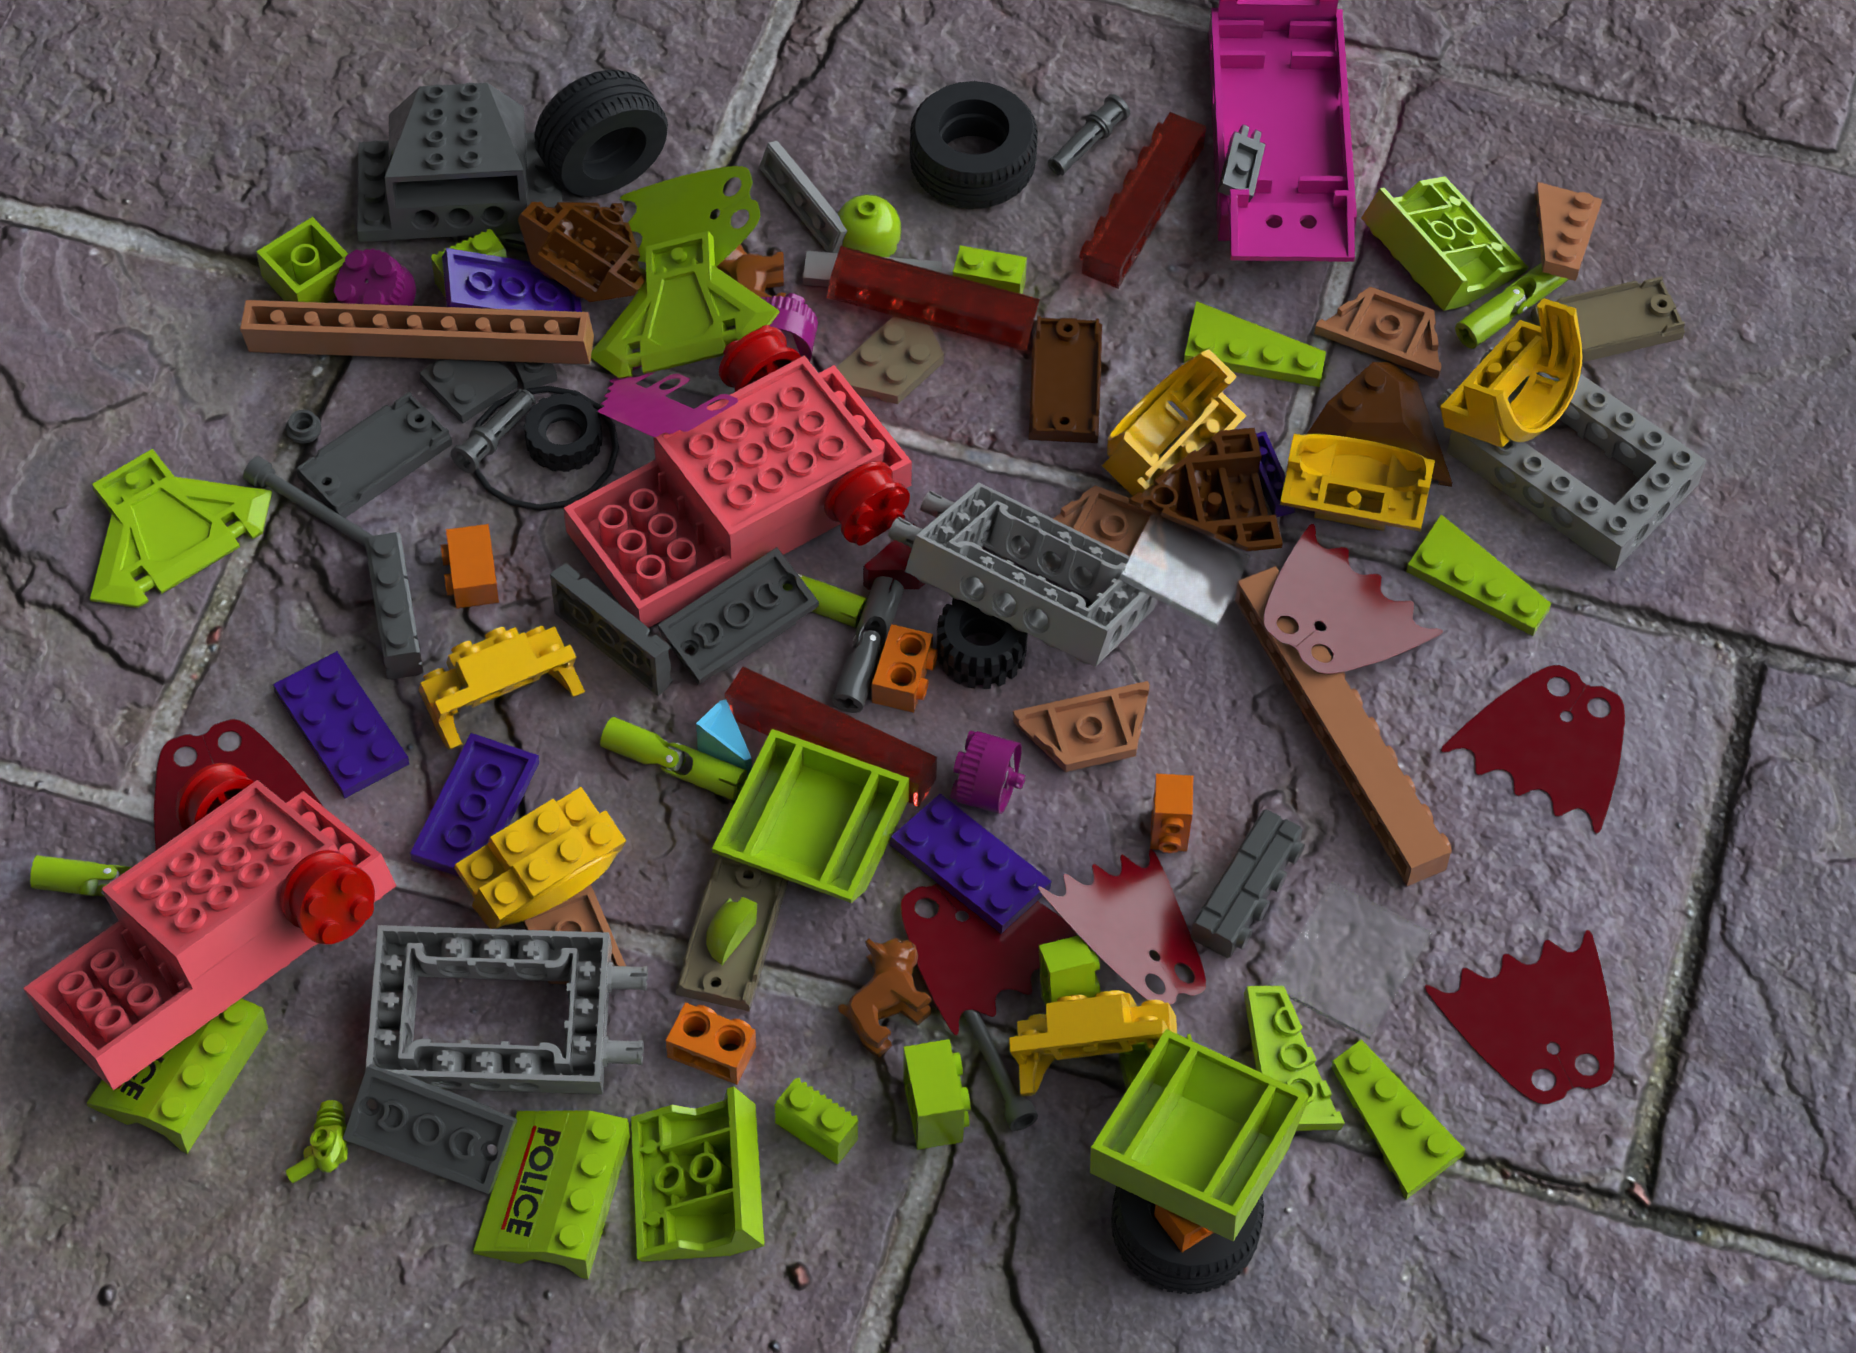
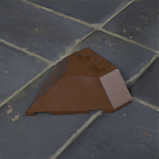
M531 202L520 214L518 222L531 264L538 268L545 277L556 280L567 287L574 296L585 299L588 302L634 296L646 282V270L640 268L637 262L640 258V253L630 225L623 222L622 219L624 213L622 203H612L610 208L601 207L598 203L557 202L555 207H546L542 202Z
M1372 362L1326 403L1307 433L1363 439L1415 452L1427 459L1435 460L1431 480L1438 481V485L1452 487L1453 482L1418 382L1391 362Z
M1255 427L1219 431L1210 438L1208 444L1198 451H1192L1156 478L1152 486L1142 493H1136L1128 502L1247 552L1278 549L1283 546L1276 515H1268L1258 470L1262 456Z

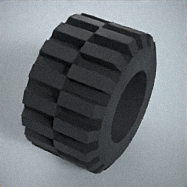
M953 598L952 605L946 604L942 609V615H939L937 659L939 665L943 664V671L946 675L954 674V681L958 684L965 681L968 682L967 687L974 689L976 685H983V689H991V684L996 683L999 687L1006 684V677L1012 680L1017 675V670L1022 669L1027 652L1028 633L1018 631L1011 624L995 616L986 615L979 608L963 600ZM975 633H987L995 636L999 641L991 645L979 646L968 642L965 638Z

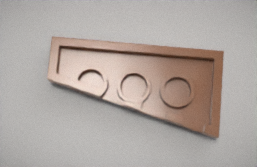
M1537 182L1535 200L1538 203L1536 213L1540 222L1538 232L1539 236H1541L1542 272L1576 281L1603 199L1593 197L1586 192L1577 193Z

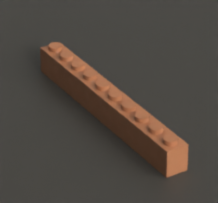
M246 300L240 331L249 352L590 364L594 339L588 312Z
M1275 566L1239 580L1235 602L1406 886L1445 871L1452 852L1448 838L1444 833L1440 834L1433 823L1431 810L1426 804H1421L1416 796L1412 779L1409 775L1402 773L1393 748L1389 745L1386 746L1383 742L1377 722L1373 717H1368L1364 711L1362 699L1355 688L1351 689L1345 680V672L1335 674L1316 672L1301 660L1298 650L1289 644L1279 642L1266 630L1264 626V613L1280 573L1278 568ZM1281 616L1277 619V626L1284 633L1294 634L1298 631V623L1293 618ZM1319 644L1312 647V656L1319 662L1328 663L1333 659L1328 652V647Z

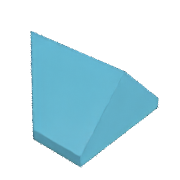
M727 699L719 701L696 723L698 751L747 770L748 777L752 769V758Z

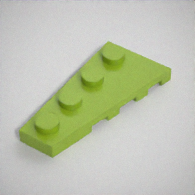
M1196 301L1184 355V363L1202 351L1210 349L1232 372L1320 387L1326 351Z
M1442 514L1407 566V573L1531 636L1535 634L1550 610V601Z
M1247 986L1244 991V999L1256 1071L1309 1095L1296 1131L1341 1130L1345 1122L1340 1111L1336 1112L1330 1098L1332 1095L1326 1080L1323 1081L1315 1065L1317 1059L1312 1048L1307 1047L1301 1033L1303 1027L1285 987Z
M1362 1039L1333 1060L1331 1068L1353 1107L1357 1108L1361 1114L1367 1132L1371 1139H1375L1383 1153L1385 1164L1390 1172L1393 1171L1400 1184L1399 1189L1406 1200L1464 1156L1466 1149Z

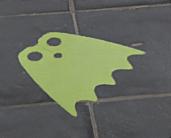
M728 166L695 172L655 183L622 195L620 197L621 200L631 201L637 206L636 213L628 221L631 231L638 232L642 236V242L638 248L640 258L637 262L646 263L645 246L709 231L714 237L715 267H717L748 237L760 220L758 202L752 200L750 196L753 181L749 169L743 166ZM731 178H739L741 180L740 190L732 196L724 195V184ZM715 209H719L720 215L716 219H711L710 213ZM741 209L747 210L749 212L747 223L741 228H733L731 226V218L734 213Z

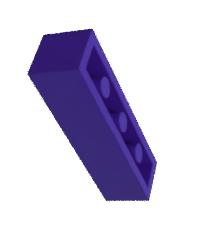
M1266 431L1256 433L1262 456L1258 474L1263 495L1270 511L1276 517L1295 513L1294 507L1280 505L1286 475Z

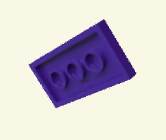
M446 248L442 256L447 307L582 312L580 298L574 296L567 287L558 281L545 277L529 261Z
M338 651L273 684L274 692L344 798L409 765L407 754Z
M470 733L410 852L411 861L460 877L454 869L455 864L487 845L491 836L509 826L540 763L539 755Z
M941 793L890 838V846L1000 934L1043 896L1038 890V886L1048 891L1051 887L1052 881Z

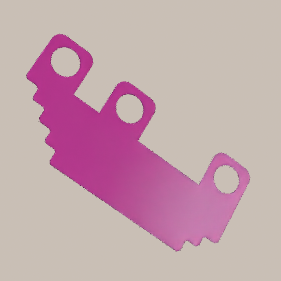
M642 366L633 367L632 371ZM650 372L640 377H627L623 379L615 377L611 379L610 382L614 384L607 388L611 392L604 396L608 399L601 403L604 407L597 412L649 436L657 437L663 433L673 434L679 430L688 432L735 405L738 399L728 394H720L693 409L665 397L690 381L688 377L680 374H671L648 388L636 384L655 373ZM680 379V383L673 388L659 389V386L667 380ZM727 399L729 401L723 408L713 411L707 410V406L716 400Z

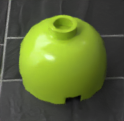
M864 194L853 197L841 207L837 214L843 226L848 230L843 240L842 254L890 257L895 253L897 244L901 240V222L897 210L886 199L877 195Z

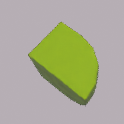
M741 897L738 902H733L731 898H728L714 915L706 932V946L711 956L720 965L725 963L756 924V902Z

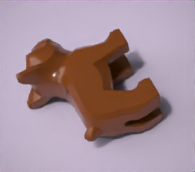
M740 244L717 266L718 269L759 297H772L765 293L766 288L784 286L783 252H776L770 257L754 253L747 254ZM782 292V293H778V294L775 295V296H776V297H778V296L785 297V296H786V293H783V292Z
M893 938L880 944L867 939L865 943L870 954L866 956V959L874 967V976L850 998L847 1005L840 1004L838 1006V1011L849 1019L854 1030L859 1035L862 1045L877 1057H881L892 1047V1043L888 1039L891 1031L886 1026H880L879 1020L902 1013L919 1025L931 1015V1008L928 1005L931 1002L930 996L925 992L916 991L912 973L913 967L917 963L918 952L916 946L908 940L902 941Z

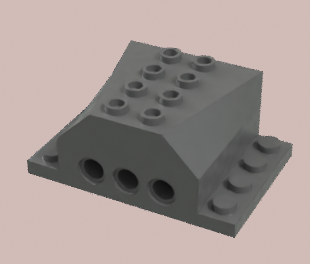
M488 83L419 86L389 114V141L359 142L358 241L479 235L481 232H486L487 229L493 230L495 234L522 233L518 218L531 202H542L546 207H555L557 202H563L562 188L557 184L536 151L534 144L535 132L526 133L524 107Z

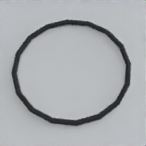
M549 385L525 389L531 394L545 392L557 394L571 393L574 396H582L586 401L589 400L597 410L602 408L599 403L576 390ZM517 391L494 402L476 421L475 427L482 426L496 409L506 404ZM600 413V416L609 427L613 447L607 469L591 488L565 501L535 504L514 500L491 487L479 468L473 473L487 492L510 506L537 511L563 508L598 490L612 474L619 452L616 427L610 417Z

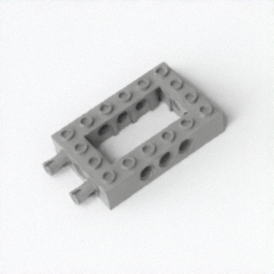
M1494 347L1489 348V352L1486 351L1480 363L1493 350ZM1537 373L1540 376L1559 381V378H1552L1546 373ZM1580 374L1573 398L1559 420L1578 432L1577 436L1581 439L1585 437L1604 450L1607 457L1610 459L1614 457L1633 470V475L1640 479L1615 505L1525 442L1509 440L1501 448L1452 430L1447 453L1614 571L1699 485L1706 464V460L1582 374ZM1529 376L1508 397L1509 403L1520 393ZM1449 388L1446 390V393L1442 394L1437 403L1438 408L1454 392L1452 389Z
M979 482L955 503L930 490L924 497L920 510L936 517V519L922 529L898 517L893 522L888 535L889 538L912 548L905 572L917 577L920 582L931 584L947 592L952 598L963 600L979 608L982 613L995 616L1011 624L1014 629L1027 632L1043 640L1046 645L1058 648L1074 656L1081 663L1090 664L1094 667L1112 652L1154 610L1166 574ZM984 546L994 551L999 557L983 550L982 547ZM1014 562L1024 566L1029 572L1013 565ZM1031 573L1041 574V575H1043V576H1045V577H1047V578H1049V579L1055 581L1060 587H1057V586H1055V585H1053V584H1051V583L1045 581L1046 578H1044V577H1042V576H1040V575L1037 577V576H1035V575H1033V574H1031ZM1064 589L1073 590V591H1075V592H1077V593H1079V594H1081V595L1087 597L1088 600H1089L1090 602H1092L1093 604L1090 605L1088 608L1085 607L1086 602H1085V600H1084L1081 596H1079L1078 594H1076V593H1074V592H1072V591H1071V592H1068V591H1066V590H1064Z
M378 925L366 1068L372 1064L393 1073L404 1074L439 1088L451 1090L603 1094L604 1068L608 1067V1063L642 1065V1054L644 1053L643 1040H609L607 1036L609 993H612L613 989L647 991L648 966H614L613 962H611L612 944L609 932ZM418 977L569 982L567 983L569 1021L565 1020L564 1022L566 1033L564 1055H562L556 1045L548 1042H540V1046L510 1045L509 1041H501V1045L471 1044L470 1040H462V1043H432L431 1039H417L413 1041Z

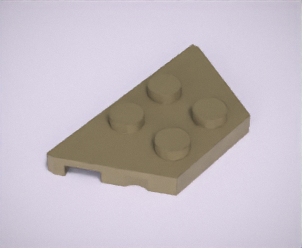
M912 299L839 364L837 369L859 396L877 397L881 401L899 404L944 363V354L918 301Z

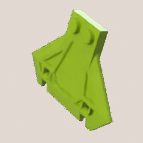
M709 231L645 246L647 282L592 350L591 359L617 378L623 379L632 377V369L637 366H642L643 373L647 374L723 356V351L729 343L740 340L745 335L764 325H770L780 311L715 267L714 237ZM735 325L736 329L727 330L729 326ZM640 348V352H632V350Z
M153 449L92 484L93 491L112 515L90 601L140 608L149 602L144 594L145 592L155 587L161 594L165 593L240 548L236 538L244 533H247L252 540L260 536L264 531L272 490L174 477ZM232 519L236 520L235 523L228 527L225 525V523ZM143 572L146 575L137 581L133 579Z

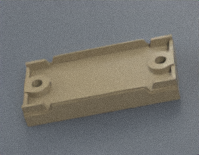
M1662 276L1644 280L1643 283L1631 281L1562 297L1556 301L1576 308L1582 342V362L1683 339L1685 333V322L1681 320L1673 299L1663 283ZM1534 306L1530 316L1534 325L1540 326L1537 306Z
M719 855V858L715 860L710 880L707 882L686 949L682 970L676 986V995L750 1012L788 880L746 864L725 859ZM748 876H749V877H753V878L750 879V880H747V879H745L744 877H748ZM741 897L756 902V924L725 963L720 965L711 956L706 946V932L714 915L728 898H731L733 902H738ZM713 981H719L721 985L719 987H713L711 983Z

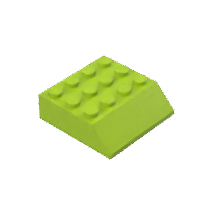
M771 729L712 847V852L853 903L867 890L909 801V778Z
M1166 1029L1091 1146L1090 1173L1234 1242L1286 1155L1309 1095Z

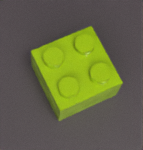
M314 217L309 218L256 251L261 276L284 301L328 303L336 298L334 292L335 282L339 269L343 266L348 253Z
M950 1039L904 1046L903 1084L917 1150L963 1142L964 1128L970 1127L968 1110H971L967 1087H962L960 1078L963 1075L962 1061L959 1052H952Z

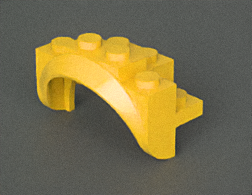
M1294 433L1280 505L1315 511L1314 518L1384 531L1385 525L1421 532L1435 460L1427 459L1409 450L1363 439L1327 434L1301 435Z
M539 626L521 634L518 633L516 627L507 631L505 627L496 628L485 634L486 639L476 644H472L471 641H465L454 646L451 649L452 654L448 655L446 661L449 671L445 672L444 668H438L423 676L425 681L420 682L418 690L434 726L447 749L450 750L462 745L455 727L453 715L458 714L457 709L465 705L466 707L470 705L472 708L540 680L541 675L546 673L553 676L568 690L572 698L585 693L573 666L577 657L571 644L564 647L555 626L545 630L544 626Z
M579 787L557 802L554 798L497 832L489 838L487 845L456 863L454 869L474 897L472 907L490 929H498L501 926L518 923L537 916L581 892L610 867L617 854L624 847L626 839L608 812L605 810L599 814L583 788Z
M1120 990L1100 992L1095 997L1090 998L1084 995L1064 996L1059 998L1057 1002L1046 1003V1014L1031 1015L1028 1020L1017 1021L1018 1036L1009 1037L1010 1053L1019 1064L1021 1096L1035 1095L1046 1070L1055 1058L1056 1060L1129 1052L1133 1051V1044L1147 1042L1149 1049L1154 1048L1166 1029L1177 1034L1174 1011L1169 1003H1164L1160 1000L1145 1001L1141 1006H1137L1130 993Z

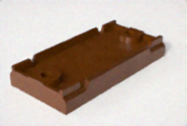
M1037 316V320L1033 321L1028 440L1098 443L1102 324L1099 323L1098 318L1096 320H1077L1076 318L1055 319ZM1067 421L1068 424L1062 425L1060 422Z

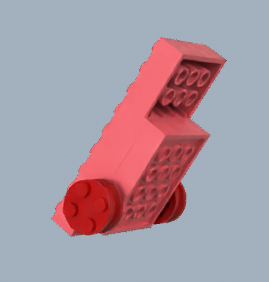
M764 325L745 335L740 340L729 343L723 351L724 357L719 366V377L726 386L735 388V392L730 394V396L738 399L735 405L688 432L679 430L673 434L663 433L654 437L655 460L564 507L565 526L568 535L619 604L648 628L674 615L776 547L784 555L840 524L841 533L848 542L862 546L890 529L896 518H905L903 513L910 501V493L907 488L911 486L912 461L835 365L818 373L805 355L801 357L795 349L787 347L786 337L778 328ZM721 399L707 406V410L713 411L723 408L729 401Z
M216 763L206 766L191 776L177 794L176 816L180 827L184 831L102 888L118 922L23 989L40 1019L106 1084L115 1090L153 1061L162 1057L185 1038L194 1034L214 1017L226 1011L228 1007L255 990L275 973L287 967L292 961L317 944H335L355 934L366 920L372 916L374 902L396 887L382 854L306 792H301L285 803L260 781L248 778L242 770L234 765Z

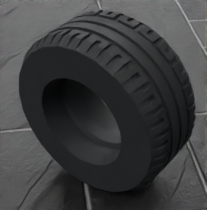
M609 69L597 71L568 84L548 102L538 118L535 127L534 144L543 163L563 190L580 196H598L618 190L646 172L663 150L667 138L668 120L651 91L637 75L622 70Z
M978 81L958 82L945 86L927 97L913 115L910 127L909 148L912 173L917 182H919V185L927 193L943 203L966 209L989 208L1002 204L1020 193L1027 186L1034 173L1038 136L1035 118L1028 106L1019 97L1003 87ZM964 136H980L992 140L999 147L988 153L974 155L956 151L947 144L954 139Z
M1118 1186L1115 1188L1111 1228L1118 1253L1121 1255L1122 1260L1127 1262L1129 1269H1133L1134 1274L1141 1276L1143 1281H1148L1152 1286L1157 1285L1161 1290L1167 1289V1292L1177 1291L1179 1294H1182V1292L1186 1294L1195 1292L1198 1294L1202 1293V1291L1209 1292L1212 1288L1218 1289L1221 1285H1226L1229 1283V1280H1234L1237 1275L1242 1273L1243 1268L1248 1266L1257 1249L1264 1216L1263 1193L1234 1242L1214 1233L1181 1252L1167 1232L1154 1221L1150 1213L1152 1202Z

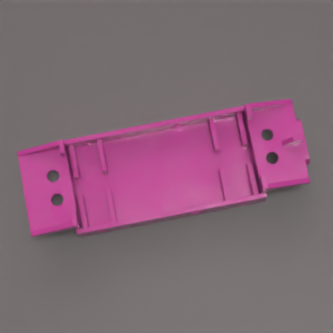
M1218 0V8H1211L1208 39L1218 241H1230L1231 260L1355 261L1357 210L1343 10L1337 9L1338 0ZM1242 124L1249 126L1248 137L1250 138L1255 129L1262 132L1260 142L1265 144L1254 196L1250 202L1249 189H1230V196L1217 191L1231 135L1234 131L1239 132Z

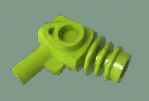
M327 1100L320 1104L316 1115L314 1131L310 1137L311 1145L307 1146L303 1152L304 1159L286 1170V1174L292 1183L299 1181L318 1168L322 1172L331 1173L339 1164L347 1160V1141L343 1140L347 1126L344 1119L343 1105L340 1102Z

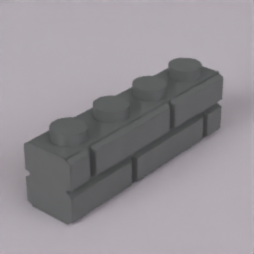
M393 532L369 536L365 538V545L387 679L393 680L420 675L424 672L401 534Z
M1267 809L1261 812L1194 920L1191 931L1193 941L1207 948H1212L1214 952L1226 958H1231L1236 948L1241 950L1245 948L1253 931L1249 928L1254 919L1262 920L1270 904V901L1267 900L1272 890L1277 893L1279 892L1287 877V872L1284 869L1289 862L1296 864L1303 852L1305 844L1301 843L1303 831L1301 826L1287 819L1283 820L1281 816Z

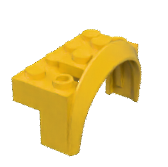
M1543 298L1537 304L1540 326L1519 320L1440 406L1444 427L1503 448L1509 440L1526 442L1534 439L1552 426L1562 416L1571 402L1581 373L1582 342L1576 308ZM1537 373H1546L1552 378H1559V381L1540 376ZM1529 376L1520 393L1509 403L1508 397Z
M1210 349L1202 351L1182 364L1145 395L1115 426L1107 440V456L1109 458L1102 467L1132 496L1138 492H1144L1154 484L1156 478L1192 451H1198L1208 444L1210 438L1222 430L1235 429L1246 417L1222 392L1237 376ZM1168 401H1172L1181 411H1183L1187 415L1188 421L1184 419L1169 404ZM1186 428L1185 432H1184V433L1174 442V444L1159 458V455H1160V454L1178 437V435Z

